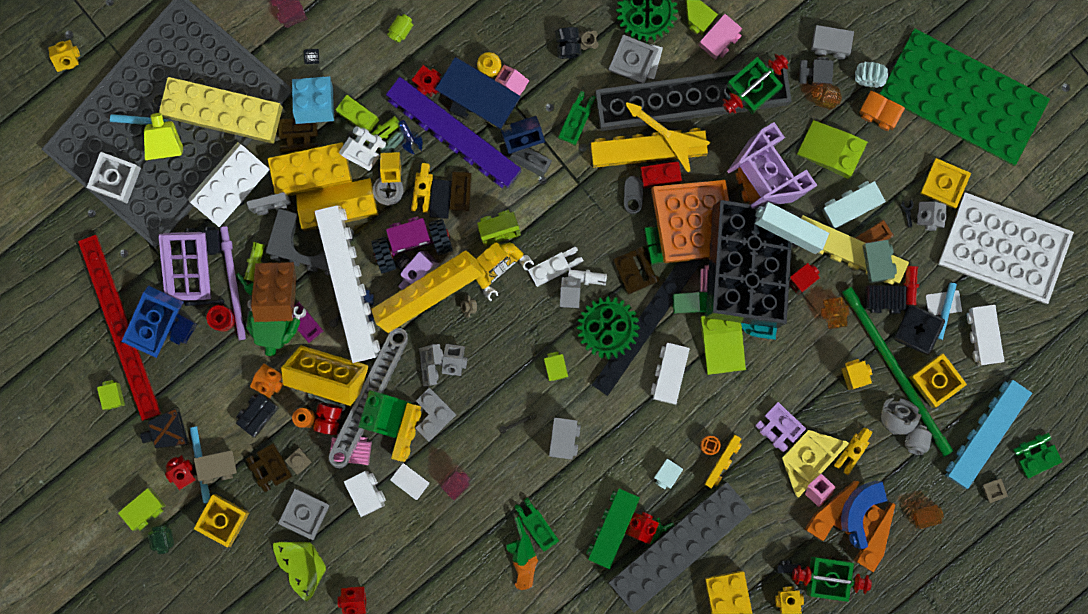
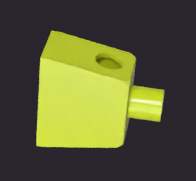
M162 113L152 114L150 116L152 124L146 125L144 129L145 160L182 155L183 145L173 121L164 122Z

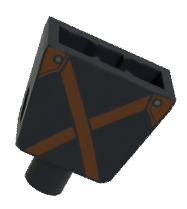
M173 409L149 421L150 430L140 433L142 443L145 444L153 441L155 448L189 444L180 409Z

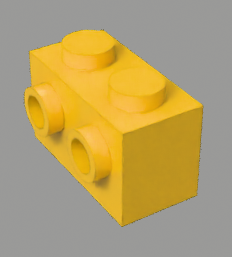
M859 359L845 363L846 367L841 368L848 390L872 383L870 378L872 370L865 361L860 362Z

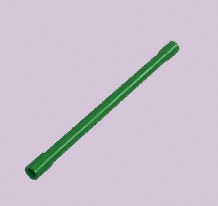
M850 287L843 291V296L850 307L853 308L910 402L918 407L919 415L921 414L923 423L932 434L935 444L943 457L952 453V447L935 424L866 313L853 288Z

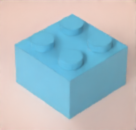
M331 77L292 79L293 115L296 124L334 121Z

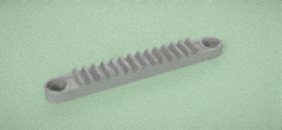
M396 328L389 333L361 389V393L357 397L330 451L329 461L335 468H343L348 464L365 429L358 426L369 390L383 394L408 342L407 333L402 328ZM395 334H402L404 336L403 341L400 343L394 342L393 336ZM342 453L345 458L343 462L336 463L333 459L334 455Z

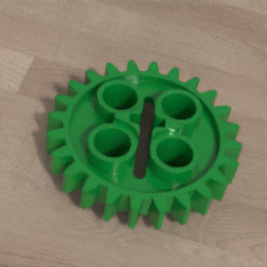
M623 0V2L619 1L617 3L621 7L616 9V13L621 14L617 17V21H623L620 24V28L626 27L624 33L631 32V38H634L636 35L638 36V41L642 37L645 38L646 43L649 38H652L653 42H655L656 36L663 39L662 33L664 32L668 35V28H674L671 22L677 21V18L673 16L678 14V10L673 9L677 6V2H671L672 0H661L662 4L660 6H654L652 0H649L648 28L645 27L646 13L644 11L646 0H642L643 4L640 6L634 5L633 0ZM640 17L643 22L640 25H636L632 19ZM654 17H658L662 23L654 25L651 20Z
M607 297L606 302L599 298V304L592 301L593 307L586 306L588 312H581L584 319H578L582 326L577 327L579 331H582V333L578 334V337L584 338L581 344L587 345L585 348L587 351L592 349L591 354L593 356L599 352L601 359L604 354H606L607 359H610L611 354L618 358V352L625 355L624 349L631 350L629 344H636L633 337H639L638 333L635 332V330L640 329L639 325H635L639 319L632 318L636 315V312L630 311L632 307L630 305L625 306L624 300L618 304L616 297L613 302H611L609 297ZM607 311H613L611 318H604ZM598 324L599 330L591 332V327ZM620 324H626L624 331L619 332L617 330ZM607 325L611 326L612 329L610 331L606 330L605 327ZM606 338H613L610 345H604Z

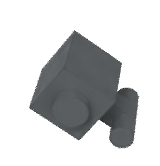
M818 57L817 60L813 61L812 68H807L808 61L800 60L799 84H806L807 77H811V86H831L833 61H829L827 57Z

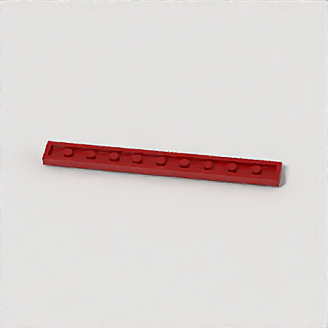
M98 235L78 241L141 419L144 421L161 414L140 352L138 349L121 342L129 322Z

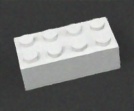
M237 142L187 200L220 227L270 169Z

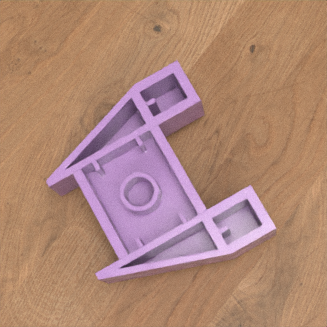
M774 122L749 139L727 171L731 173L741 167L761 198L751 205L752 208L764 206L768 202L774 205L794 202L817 186L807 170L794 177L774 146L785 137Z

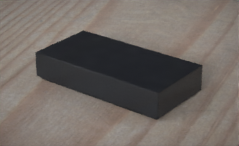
M433 179L430 218L449 219L452 181Z

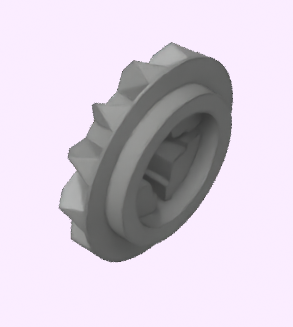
M381 177L378 178L373 186V194L379 203L388 206L394 205L401 200L404 192L401 182H390L391 189L396 192H391L387 198L386 192L382 190L387 188L388 183H382Z

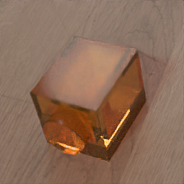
M937 504L912 510L917 529L942 524L944 515L941 507L938 508Z

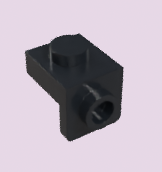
M792 560L780 561V564L776 565V572L792 573L794 568L797 569L798 565L801 567V564L792 563Z

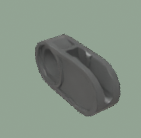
M631 176L625 181L624 209L629 214H637L642 208L643 183L639 177ZM630 200L638 202L639 207L636 210L628 208Z

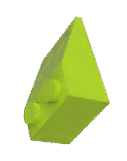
M813 120L797 155L849 179L868 142L850 133Z
M509 210L498 213V217L491 218V216H486L480 219L481 222H478L477 225L484 247L495 242H502L521 236L514 212L510 213Z
M705 316L700 317L707 375L746 370L741 323L705 318Z

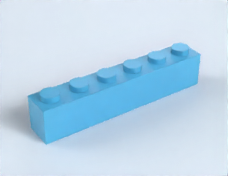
M1014 380L1005 381L999 389L1000 395L998 398L994 397L988 406L990 407L987 414H982L978 420L979 426L976 430L973 429L967 437L969 441L965 446L962 445L956 453L958 457L954 462L951 461L946 468L947 473L945 476L964 489L970 487L1032 394V392Z

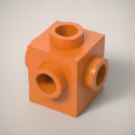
M263 364L255 373L250 387L270 398L274 392L278 393L283 386V383H281L282 373Z

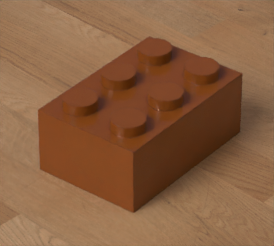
M294 262L255 264L251 303L254 322L293 321L297 278Z

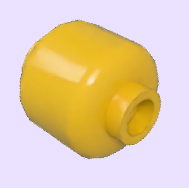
M484 53L477 60L478 71L491 79L495 78L502 68L501 60L495 53Z

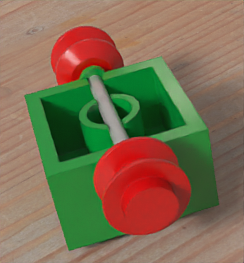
M775 54L776 59L774 61L768 60L769 68L756 57L728 81L727 87L732 93L729 94V100L723 99L724 104L722 106L729 114L731 112L736 114L735 109L737 107L743 108V105L753 114L781 90L783 85L773 74L781 75L782 68L788 69L787 64L789 62L782 54L780 56Z
M811 556L810 568L807 566L803 570L798 565L797 569L794 568L792 580H795L796 585L800 581H803L804 586L807 585L806 595L849 602L851 586L855 593L863 590V594H866L867 591L871 590L872 585L868 575L861 578L860 574H857L852 579L854 567L852 562Z

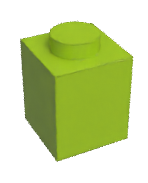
M558 352L547 354L548 358H544L549 382L568 378L563 354L559 355Z
M113 380L103 382L102 386L97 387L102 410L125 406L120 383H114Z

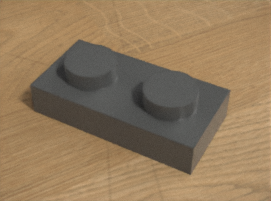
M529 148L513 152L509 159L541 177H544L552 162L549 158Z

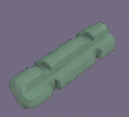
M404 124L399 128V132L396 131L386 141V146L383 149L379 148V151L381 153H391V149L394 150L404 140V137L411 133L410 128Z

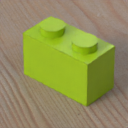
M348 95L345 96L336 108V112L355 127L369 130V133L379 122L376 115Z
M147 488L118 514L132 531L137 529L141 531L149 524L147 521L150 518H157L164 512L162 508L166 505L152 488Z

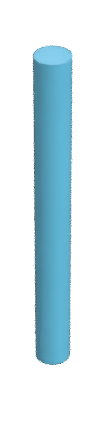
M197 427L189 428L195 458L203 457ZM199 481L203 504L208 503L210 500L208 484H202V481Z

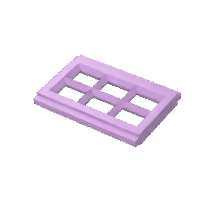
M206 233L159 234L164 293L178 300L211 299ZM181 240L182 255H171L170 241ZM185 240H195L196 255H186ZM172 259L183 260L184 274H173ZM186 259H197L198 274L187 273ZM174 278H184L185 292L175 293ZM188 278H199L200 292H189Z

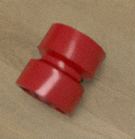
M217 305L212 307L207 313V323L214 330L226 332L232 329L235 324L234 313L227 307Z
M318 403L316 411L318 418L314 421L313 430L324 434L337 435L339 429L337 420L341 418L343 408L334 404Z

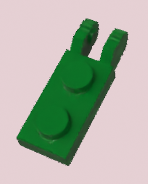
M583 91L579 93L576 102L573 103L558 139L576 146L596 98L591 96L586 108L579 106L585 96Z
M527 497L524 499L525 504L533 513L526 517L523 509L518 504L514 507L523 519L524 525L543 552L558 543L559 539L539 510L535 509Z

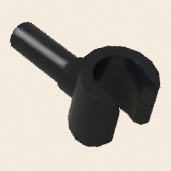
M912 200L909 201L910 208L904 206V201L901 204V210L906 215L908 228L912 227L911 210L914 206Z

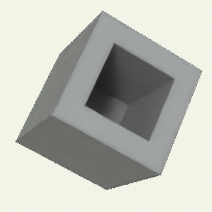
M572 276L562 277L560 307L579 308L580 278Z

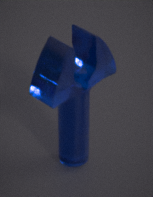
M405 120L399 121L398 125L406 138V143L402 145L403 148L415 155L411 148L412 142H414L422 151V137L420 135L414 137Z

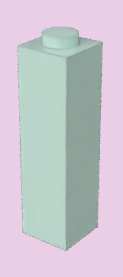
M770 202L760 206L755 214L757 217L756 225L814 254L822 251L829 235L828 232Z

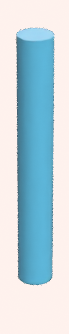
M110 115V122L152 124L151 117Z
M951 282L948 285L941 318L945 319V324L938 337L940 340H943L957 285Z

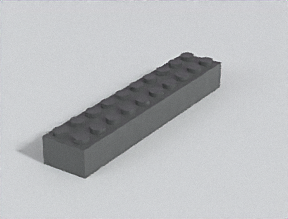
M782 68L781 75L773 74L783 87L759 109L787 106L791 103L787 69ZM741 70L598 89L595 94L600 130L606 131L648 125L639 117H633L625 103L641 106V110L658 123L729 114L722 106L724 104L723 99L729 100V94L732 93L727 87V83ZM744 105L743 108L737 107L735 109L736 112L748 111Z

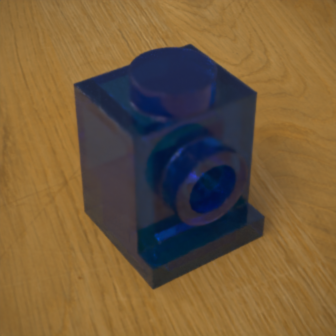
M177 314L176 318L179 320L173 323L170 329L171 338L169 340L178 345L180 343L187 344L198 324Z

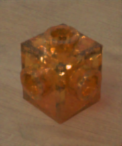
M843 297L823 300L824 308H821L822 320H826L828 329L847 327L849 307L848 304H844Z

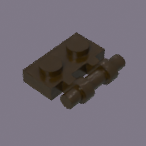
M295 118L279 120V139H287V144L280 145L281 152H288L290 154L295 153V151L319 147L318 142H311V137H318L317 122L296 124ZM293 138H304V143L294 144Z
M275 443L257 452L260 458L259 461L256 462L253 456L246 459L250 472L253 471L258 480L257 484L259 487H262L264 493L271 490L268 484L269 481L272 480L275 486H278L293 477ZM264 465L269 474L265 477L259 468Z

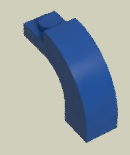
M875 480L861 485L851 493L844 504L841 515L842 531L851 533L849 534V539L855 548L864 549L868 547L863 528V518L866 511L875 504L887 501L884 485L881 481Z

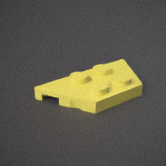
M807 430L782 457L794 493L798 498L807 489V486L849 444L847 441Z

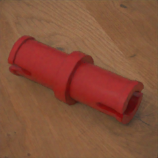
M907 266L906 282L903 284V286H906V305L917 304L916 296L917 288H919V284H917V266Z

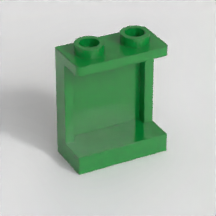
M369 390L358 427L397 438L407 403L411 404V402Z

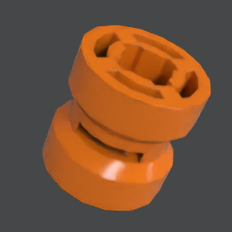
M707 436L700 442V448L706 455H714L720 450V441L715 436Z

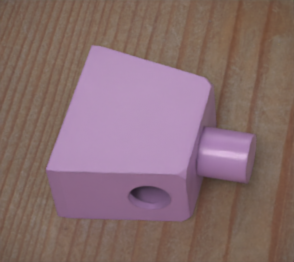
M427 251L419 252L401 272L400 275L403 279L398 284V287L403 290L435 270L440 263ZM414 271L417 273L416 278L413 276Z

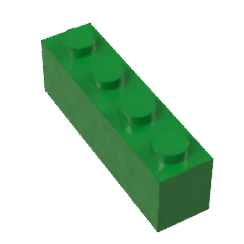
M619 488L617 491L613 490L609 499L612 502L610 509L606 508L601 518L604 520L602 527H597L594 537L597 539L594 545L590 544L586 555H589V561L610 569L640 497Z

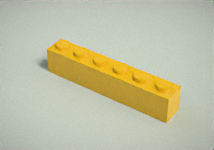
M700 128L690 129L689 132L682 133L706 140V132L701 131ZM675 130V132L682 133L681 130ZM659 132L652 133L648 137H644V134H637L629 139H625V136H618L610 141H606V138H599L591 142L593 168L678 159L665 137ZM707 145L689 148L687 151L688 158L707 156Z
M466 250L372 308L371 311L375 323L387 333L393 331L482 276L483 273L478 260Z

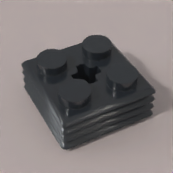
M909 305L894 339L903 345L930 355L945 324V319L916 306ZM923 326L925 332L916 334L915 327Z

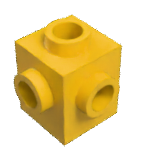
M71 40L61 41L49 47V56L57 72L72 69L79 65L78 57H80V52L77 46H73Z
M794 586L783 587V591H778L775 601L776 607H780V614H802L801 605H804L803 593L800 594V591L794 589ZM791 597V598H792V602H791V603H787L788 598Z

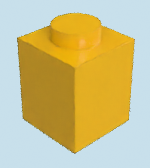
M400 152L381 153L380 173L382 183L401 182Z

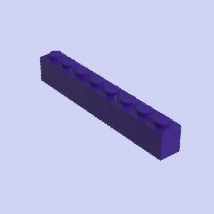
M401 77L398 78L386 94L389 104L394 108L399 106L403 109V114L410 120L415 118L419 121L418 126L425 131L428 129L434 133L433 137L442 143L444 140L448 143V148L455 154L461 153L464 156L463 160L471 166L473 164L479 167L478 171L486 177L490 175L494 178L493 182L500 188L506 187L508 189L522 171L519 166Z

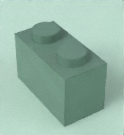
M888 240L862 245L869 283L894 279L895 274H897V268L891 259V255H893L892 244H889Z

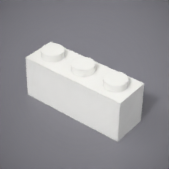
M989 305L969 309L967 321L968 324H971L972 328L970 340L975 346V351H973L974 362H977L978 366L1004 362L996 306Z
M667 343L666 347L662 346L660 357L663 358L662 364L657 365L655 376H658L657 384L653 383L650 393L654 395L653 400L676 405L690 348Z

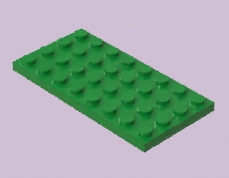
M915 28L880 92V95L903 106L906 111L1012 166H1016L1050 101V98Z

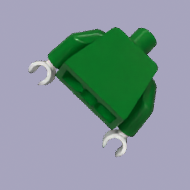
M249 300L247 306L250 308L247 316L246 328L251 337L254 338V343L265 347V355L275 356L276 348H282L296 334L301 322L299 319L306 315V309H303L302 314L298 315L297 310L299 307L296 306L294 308L295 316L293 321L254 322L251 308L252 300Z

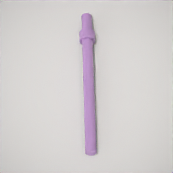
M220 227L222 243L220 244L225 256L238 340H245L246 335L231 251L233 249L232 241L229 239L228 227Z

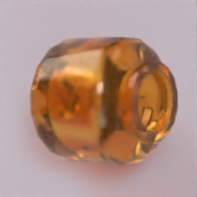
M828 83L819 84L812 93L815 105L828 110L834 109L842 100L840 89Z

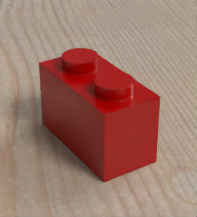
M679 162L645 166L640 169L643 189L680 184L682 181Z
M807 263L789 277V285L799 295L820 278L818 275L820 272L813 264L810 266Z

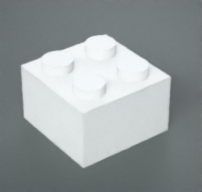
M100 152L87 188L118 201L128 203L141 168L133 163Z
M364 471L344 481L361 517L385 506L386 498L382 491L377 490L375 484L378 482L373 473Z

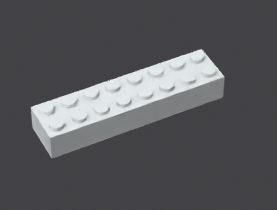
M339 205L317 210L315 215L352 362L376 358L380 351L378 340H374L373 334L376 332L374 322H370L368 318L371 310L369 303L364 301L363 296L366 295L364 284H360L359 277L362 274L360 266L355 264L354 258L357 257L355 247H351L349 239H352L350 227L346 228L345 220H348L346 210Z

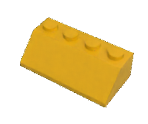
M371 178L296 194L297 211L301 229L304 232L319 229L315 211L337 205L346 210L348 220H345V223L379 216Z
M302 345L281 367L284 386L349 406L360 395L368 370V365L358 362L353 363L352 360Z

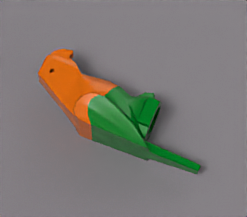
M516 517L515 521L520 540L513 541L507 544L506 547L508 552L512 553L513 565L518 574L515 586L519 590H525L533 585L534 571L538 559L529 535H526L520 518Z

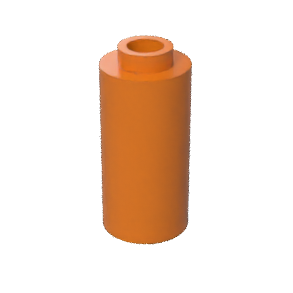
M306 408L297 409L292 416L293 423L301 428L312 427L316 419V414ZM304 414L305 420L301 421V416Z

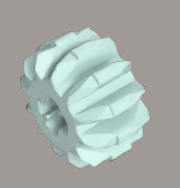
M859 63L855 71V81L864 86L882 87L886 84V79H888V69L879 63Z

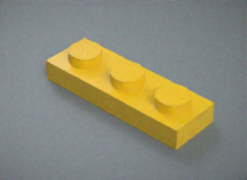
M407 403L391 459L405 462L409 457L411 440L414 439L416 434V423L421 417V406Z
M737 435L732 436L704 485L712 488L713 485L715 487L718 486L722 479L720 476L722 470L728 469L732 462L730 459L733 452L737 454L742 446L740 437Z

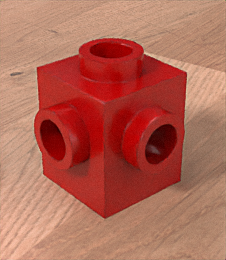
M423 65L412 78V83L417 86L416 89L422 94H428L431 97L433 94L436 95L438 93L435 89L441 81V74L435 69L429 70Z
M182 455L178 458L170 459L165 465L166 478L170 483L174 482L179 490L196 480L192 463L189 459L185 460Z
M634 512L625 534L650 544L659 523L652 520L653 516L642 512L640 515Z
M365 587L341 588V596H338L337 601L338 608H342V613L366 614L367 599Z

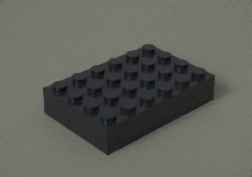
M720 200L713 205L705 318L780 328L787 324L791 242L755 224L757 219L755 214L759 207L752 208L749 204Z

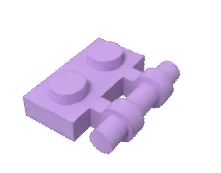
M779 402L765 415L770 421L767 425L761 420L755 425L760 430L759 433L769 438L773 442L772 445L775 448H779L782 452L788 448L783 442L786 438L793 443L806 430ZM774 426L782 433L779 437L771 431Z

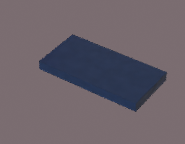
M456 57L435 89L500 130L521 98L520 95Z

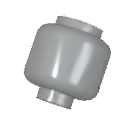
M917 425L912 432L906 435L905 447L910 453L923 455L924 452L929 450L932 434L926 430L927 427Z

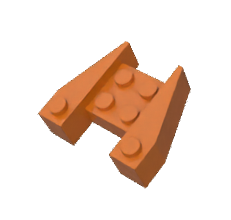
M853 481L814 513L805 531L821 541L825 540L833 526L842 531L841 515L844 504L860 482ZM889 503L885 510L873 505L864 515L863 528L868 547L861 549L854 561L871 572L875 571L884 556L895 509L894 503Z

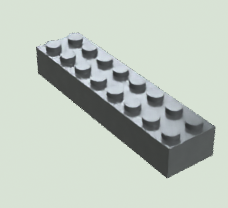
M724 482L608 581L609 584L635 613L751 514L752 510L729 483Z

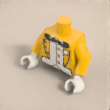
M495 242L477 257L483 275L478 277L476 281L484 289L483 295L492 301L490 298L491 293L498 296V292L489 286L492 282L515 264L517 260H519V263L525 270H528L525 266L526 263L531 262L532 265L534 263L528 255H524L513 243L501 245Z

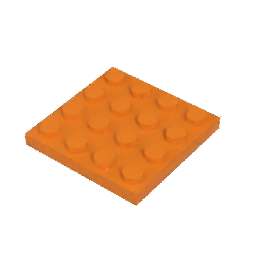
M726 180L652 187L651 191L664 263L709 259L713 205L720 200L729 201Z

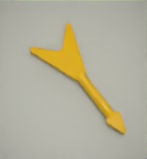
M625 103L633 117H639L665 137L686 172L690 171L688 149L710 144L709 141L669 131L642 111L641 106Z

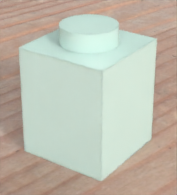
M666 459L654 477L657 480L655 484L663 489H666V487L671 489L683 469L669 459Z

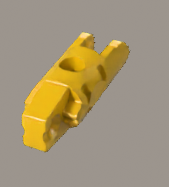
M422 163L421 172H416L411 211H416L418 198L424 199L423 212L428 213L433 174H429L430 164ZM422 185L426 186L423 190L419 189Z
M863 428L859 434L855 433L834 466L837 468L841 467L845 460L849 458L850 461L844 469V473L849 475L868 447V440L873 432Z

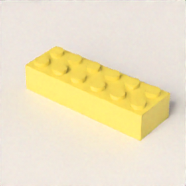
M168 77L159 113H162L163 118L274 144L283 107L280 103Z

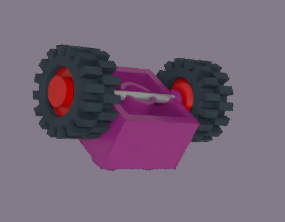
M418 216L408 219V223L405 224L400 222L391 224L390 228L386 229L392 249L386 236L372 240L375 259L381 274L396 269L393 256L431 245L433 241L438 256L452 252L451 239L443 218L428 223L432 237L429 235L426 222L423 218L419 219Z

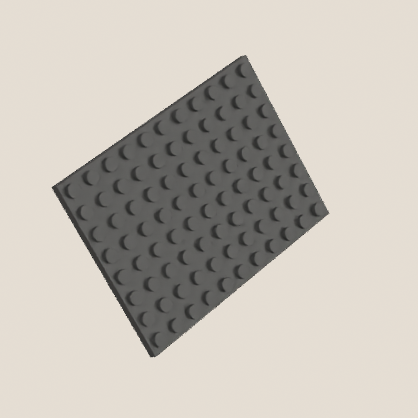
M172 0L42 148L48 156L85 188H87L100 152L139 166L141 170L128 203L118 201L90 189L88 190L156 249L160 246L159 234L171 233L194 207L187 200L237 142L246 147L252 139L168 119V121H173L183 145L182 155L145 160L144 129L146 125L110 122V115L150 117L152 114L159 113L168 77L280 103L281 106L292 95V88L189 0Z

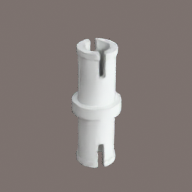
M569 269L568 277L580 278L581 282L585 283L584 285L590 283L606 286V273Z

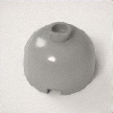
M894 398L886 400L881 411V420L885 428L892 434L901 435L912 432L921 418V414L919 415L918 407L905 399L893 401Z

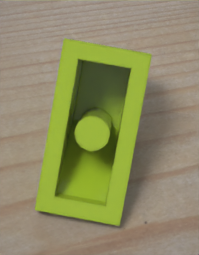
M685 0L687 23L690 25L689 29L695 34L703 35L717 19L718 14L701 0Z

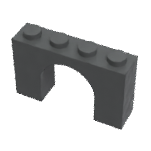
M279 209L266 253L270 255V259L281 262L282 258L289 260L288 262H294V266L299 267L300 264L307 266V270L317 272L320 269L325 271V275L331 276L325 251L312 257L303 256L297 252L293 237L299 215Z

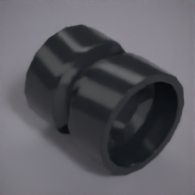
M568 27L555 30L556 43L559 44L556 47L559 59H571L582 56L581 44L577 42L580 40L579 28Z

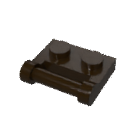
M645 246L613 259L628 295L660 281L649 262ZM639 256L649 278L646 281H643L635 263L634 257Z

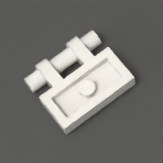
M356 126L353 129V133L357 135V138L354 140L349 137L339 151V154L370 171L380 157L378 152H376L377 148L383 149L386 146V142L378 135L370 134L369 130ZM366 140L370 142L368 147L363 145Z

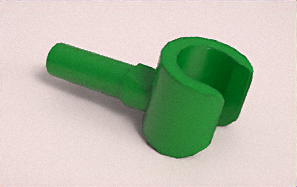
M237 273L236 277L243 284L245 291L252 295L254 282L248 285L240 273Z

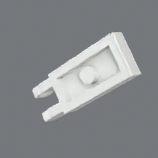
M577 247L571 248L564 253L561 252L529 269L528 271L535 285L539 287L583 262L582 257L576 258L569 264L565 257L575 254L578 251Z

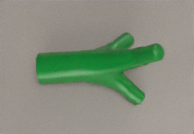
M657 518L659 524L650 544L652 545L665 531L673 527L674 523L661 526L660 518Z

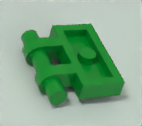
M1049 433L1039 434L1035 436V439L1027 443H1020L1019 447L1013 449L1016 456L1023 453L1025 457L1018 462L1026 479L1063 462L1055 445L1047 447L1045 442L1051 440ZM1038 446L1040 451L1031 455L1030 449Z

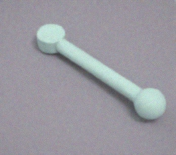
M308 393V397L311 399L315 398L325 403L340 406L343 408L342 411L346 409L345 404H338L326 398Z

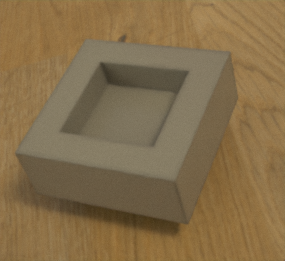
M298 448L285 460L297 475L312 463L301 448Z
M1001 478L982 485L988 503L1008 497Z

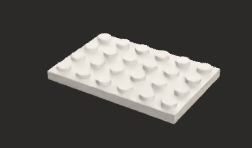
M963 193L938 265L1048 304L1074 232L974 195Z

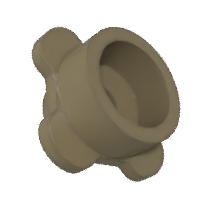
M596 31L580 32L582 50L598 48L599 44L596 40L598 34Z
M465 295L464 301L460 304L461 311L465 313L466 318H470V314H474L477 311L476 300L470 299L469 295Z

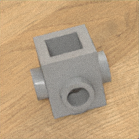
M919 202L917 225L924 226L925 230L936 231L937 228L944 227L946 204Z
M445 345L442 363L439 364L442 366V374L461 376L462 368L466 369L467 357H464L465 346Z

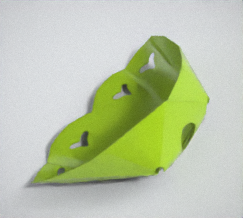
M310 542L273 543L276 560L281 569L289 574L291 587L303 600L308 601L313 596L326 571V566L316 548ZM283 559H289L288 565H286V561ZM295 578H297L298 580H301V582L299 583V586H298V584H297L298 582L295 580ZM303 590H308V596L306 595V593L303 592Z

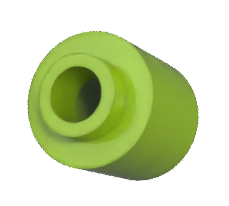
M402 14V16L397 15L388 29L389 33L387 36L397 43L405 40L414 26L411 23L412 19L405 14Z

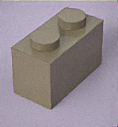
M232 451L193 459L197 482L202 481V484L213 483V478L221 477V480L232 479V474L237 473Z

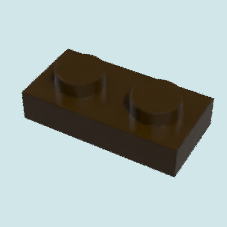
M452 172L451 211H470L472 173Z

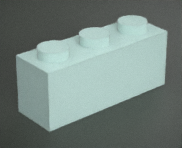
M867 181L858 186L859 190L855 192L849 190L841 195L842 199L838 201L832 199L824 204L826 207L822 209V212L831 228L836 229L886 202L875 181L872 183Z

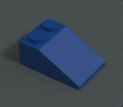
M148 286L141 296L121 342L157 358L177 318L183 301Z

